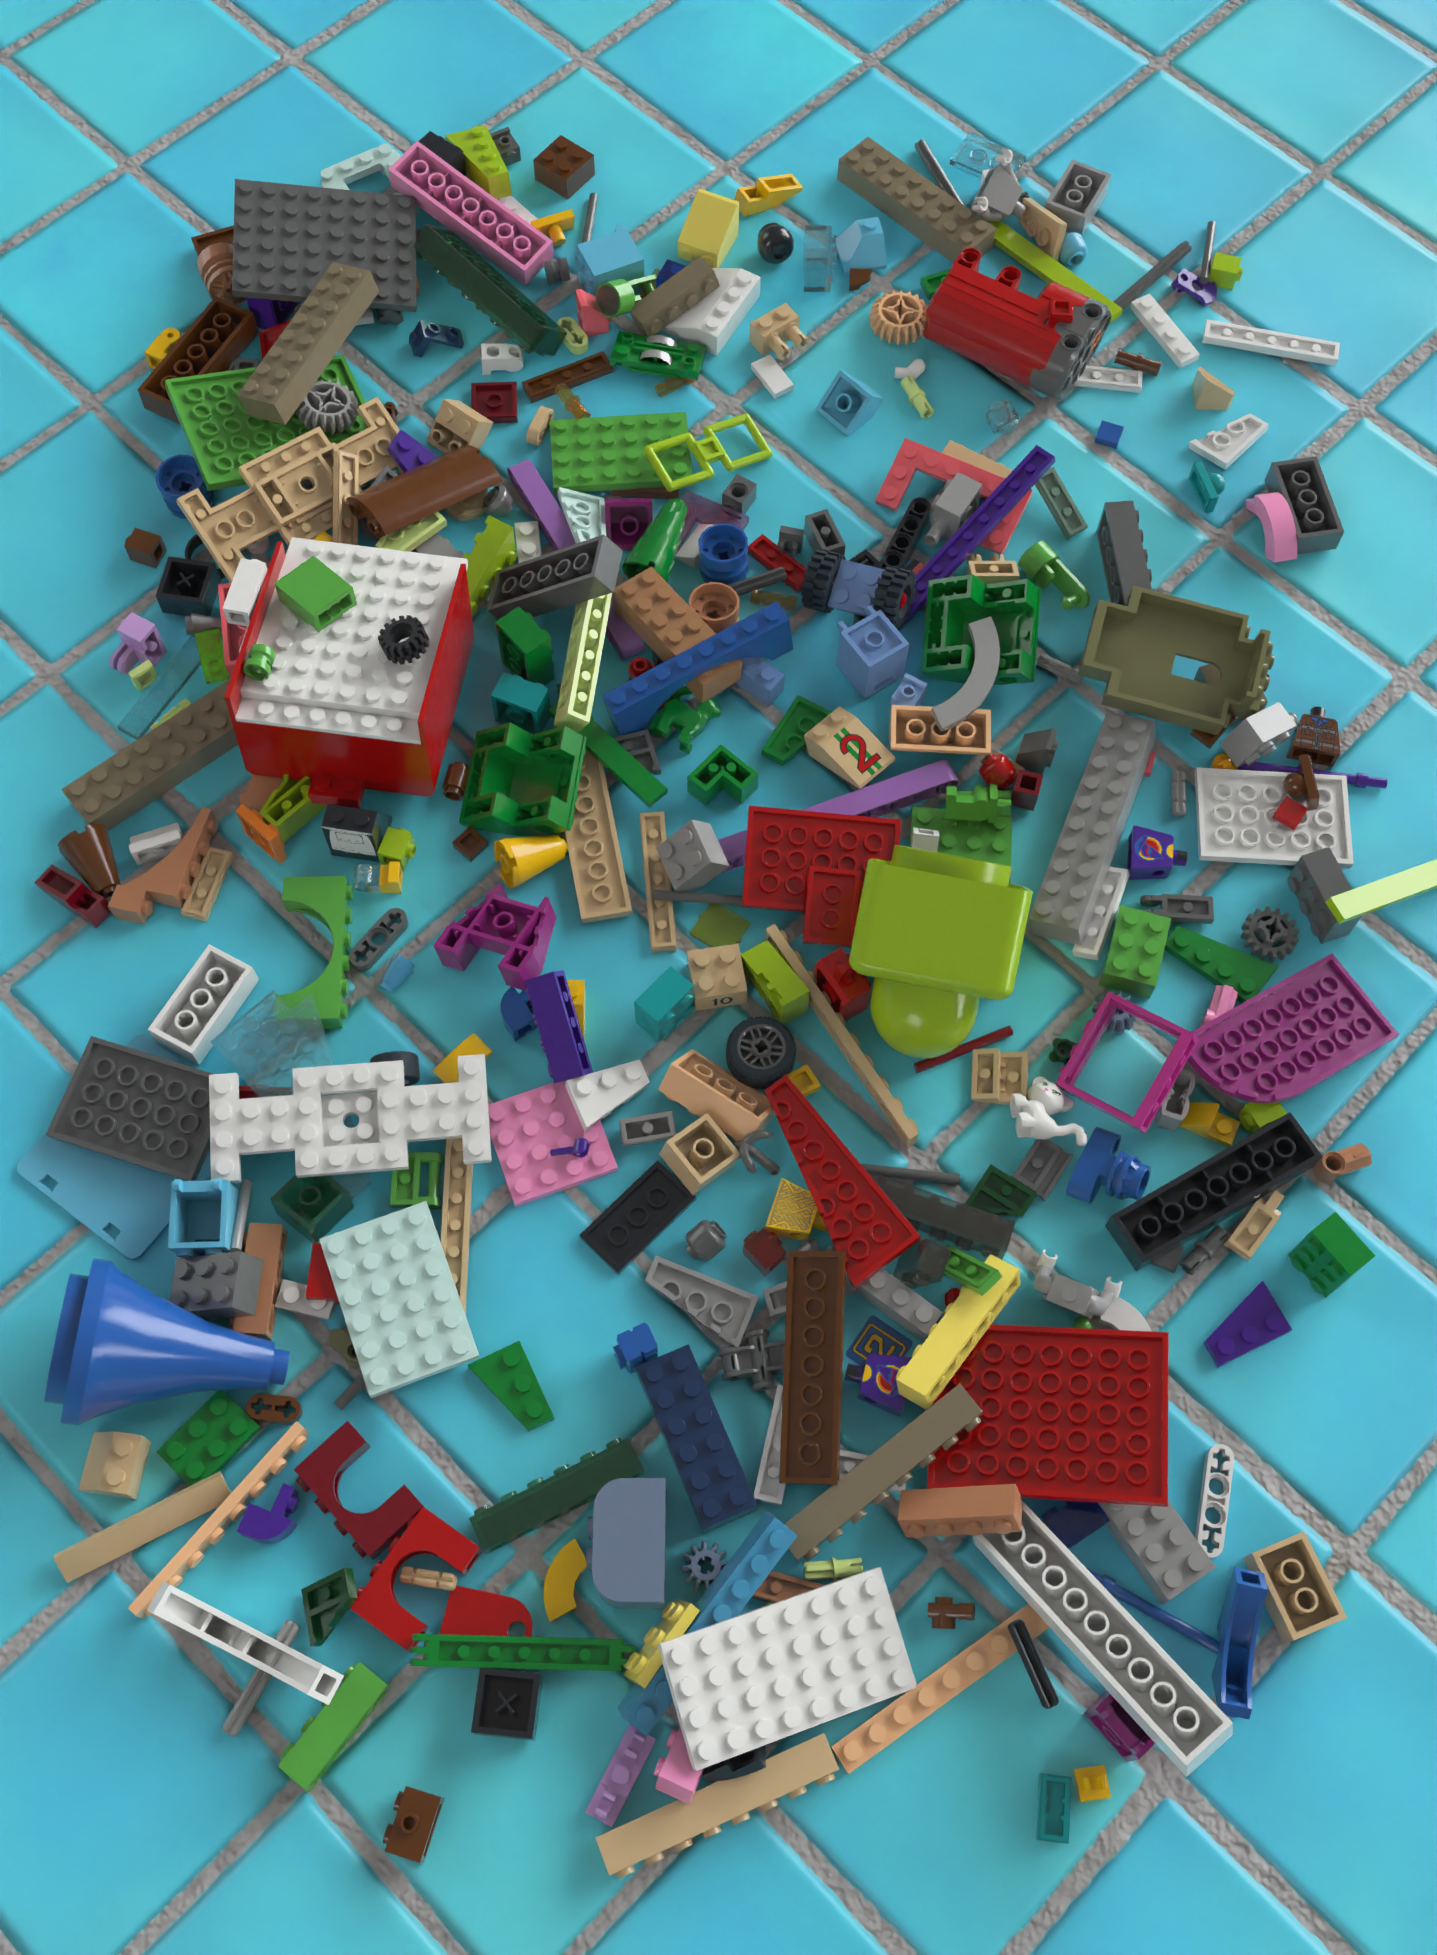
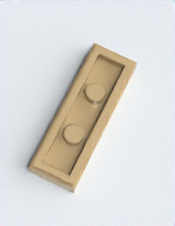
M209 847L206 856L203 857L198 877L194 879L191 886L189 899L185 900L182 907V916L207 922L234 855L232 852Z

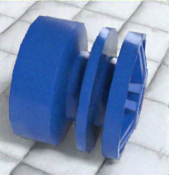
M176 455L169 457L161 463L156 471L155 479L167 508L173 515L187 519L176 503V500L197 488L210 507L213 505L214 491L207 490L194 457L190 455Z
M727 523L716 524L703 531L698 540L700 575L704 582H717L729 585L746 579L749 572L748 538L744 531L735 525Z

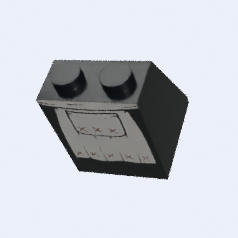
M327 804L321 827L331 855L380 862L377 851L387 828L391 827L393 818L378 811Z

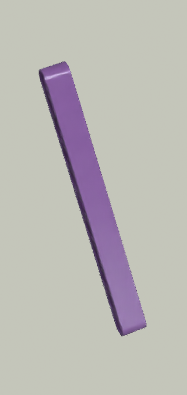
M530 459L508 467L507 472L513 486L534 520L538 521V526L552 549L556 551L576 544L565 514ZM612 593L605 635L621 660H625L645 651V645L642 638L613 608Z
M940 760L808 807L802 811L879 817L946 793L947 785L957 786L959 780L949 761ZM747 830L718 840L729 864V867L721 873L744 865Z

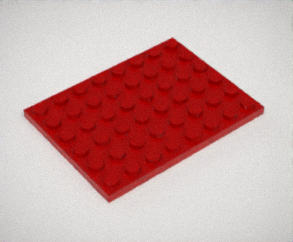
M991 1324L933 1403L935 1404L958 1384H961L983 1411V1414L979 1417L982 1422L970 1432L964 1429L956 1436L959 1440L946 1451L941 1447L934 1453L936 1459L928 1465L927 1489L1016 1484L1021 1498L1168 1507L1169 1332Z

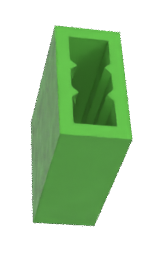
M312 556L274 583L279 601L304 622L309 623L317 632L323 630L341 617L343 613L357 605L353 587L315 556Z

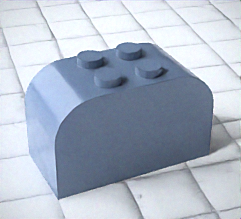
M619 1478L605 1484L598 1492L594 1501L593 1517H588L587 1535H589V1539H593L592 1547H587L586 1564L588 1570H592V1578L597 1592L607 1604L620 1609H664L666 1478Z

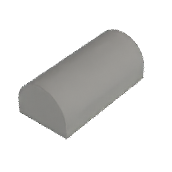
M672 1111L619 1119L623 1147L668 1140L676 1135Z

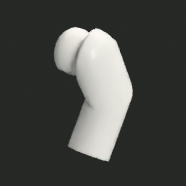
M916 359L907 368L895 367L894 378L904 379L908 377L909 379V376H913L915 380L924 372L926 364L922 359Z

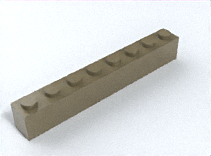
M958 1384L838 1481V1485H832L784 1524L798 1535L788 1548L798 1561L805 1558L808 1562L821 1551L818 1547L826 1540L830 1543L835 1541L844 1533L841 1529L849 1521L853 1525L867 1514L864 1510L873 1502L878 1506L890 1496L888 1493L890 1488L895 1484L901 1487L913 1477L910 1473L919 1465L924 1469L936 1459L934 1456L936 1451L941 1447L946 1451L959 1440L956 1436L964 1429L970 1432L982 1422L979 1417L983 1414V1411L964 1387Z

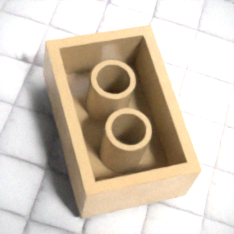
M1305 1531L1253 1552L1243 1558L1248 1570L1264 1573L1268 1588L1264 1604L1284 1644L1347 1618Z

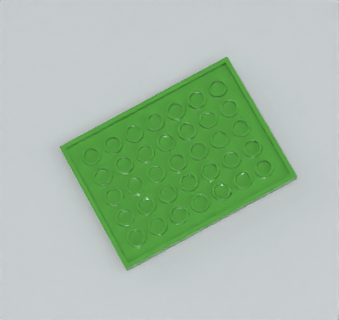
M344 355L334 356L316 382H319L320 378L323 381L331 379L333 383L340 381L341 386L347 385L349 391H354L358 406L366 403ZM257 367L165 380V389L208 491L247 485L238 472L240 466L313 430L312 427L305 428V424L299 422L296 412H294L286 425L247 414L237 394ZM358 413L354 425H351L349 430H343L342 434L336 431L333 436L329 432H325V436L331 444L335 443L336 445L368 427Z

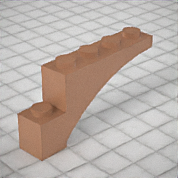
M201 807L186 835L159 863L124 885L117 884L108 904V908L116 919L145 924L147 917L153 912V903L178 908L183 907L185 900H188L191 894L193 881L198 877L201 862L209 849L210 840L218 830V820L211 809Z

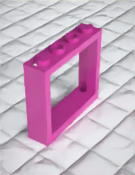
M1108 991L1101 1003L1098 1002L1094 1018L1086 1023L1083 1029L1084 1035L1080 1042L1072 1047L1070 1051L1071 1058L1067 1065L1059 1070L1061 1074L1057 1079L1056 1085L1068 1094L1145 1134L1199 1040L1194 1033ZM1117 1009L1178 1039L1134 1117L1073 1086Z

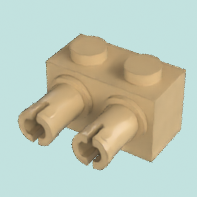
M787 303L750 322L749 342L762 356L773 350L780 360H784V357L787 358L791 353V349L785 344L786 342L791 340L799 350L802 349V346L805 348L809 343L808 337L799 330V316Z
M974 554L969 555L966 559L968 564L966 575L973 574L984 584L1019 580L1016 561H1005V557L1002 554H999V558L997 554L992 555L990 561H982V557L979 554H976V559Z

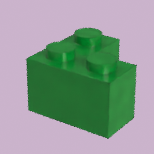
M721 744L687 776V792L705 806L722 790L742 804L758 788V773Z

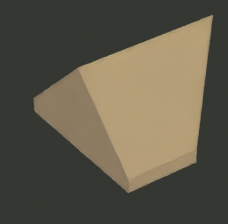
M1202 367L1197 369L1192 384L1195 410L1229 409L1235 392Z

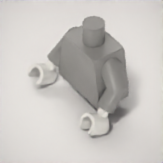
M1002 148V155L996 156L995 159L997 162H1000V165L998 164L988 171L971 205L972 210L977 211L980 217L987 222L1002 221L1009 217L1011 213L1020 218L1026 210V206L1018 201L1023 189L1019 185L1011 164L1013 153L1009 149Z
M1046 1250L1042 1251L1037 1262L1038 1270L1034 1281L1035 1289L1043 1293L1042 1300L1091 1319L1093 1315H1103L1113 1299L1119 1297L1122 1281L1113 1283L1111 1282V1276L1106 1277L1104 1289L1100 1293L1096 1289L1058 1273H1051L1058 1256L1055 1254L1052 1258L1045 1254Z

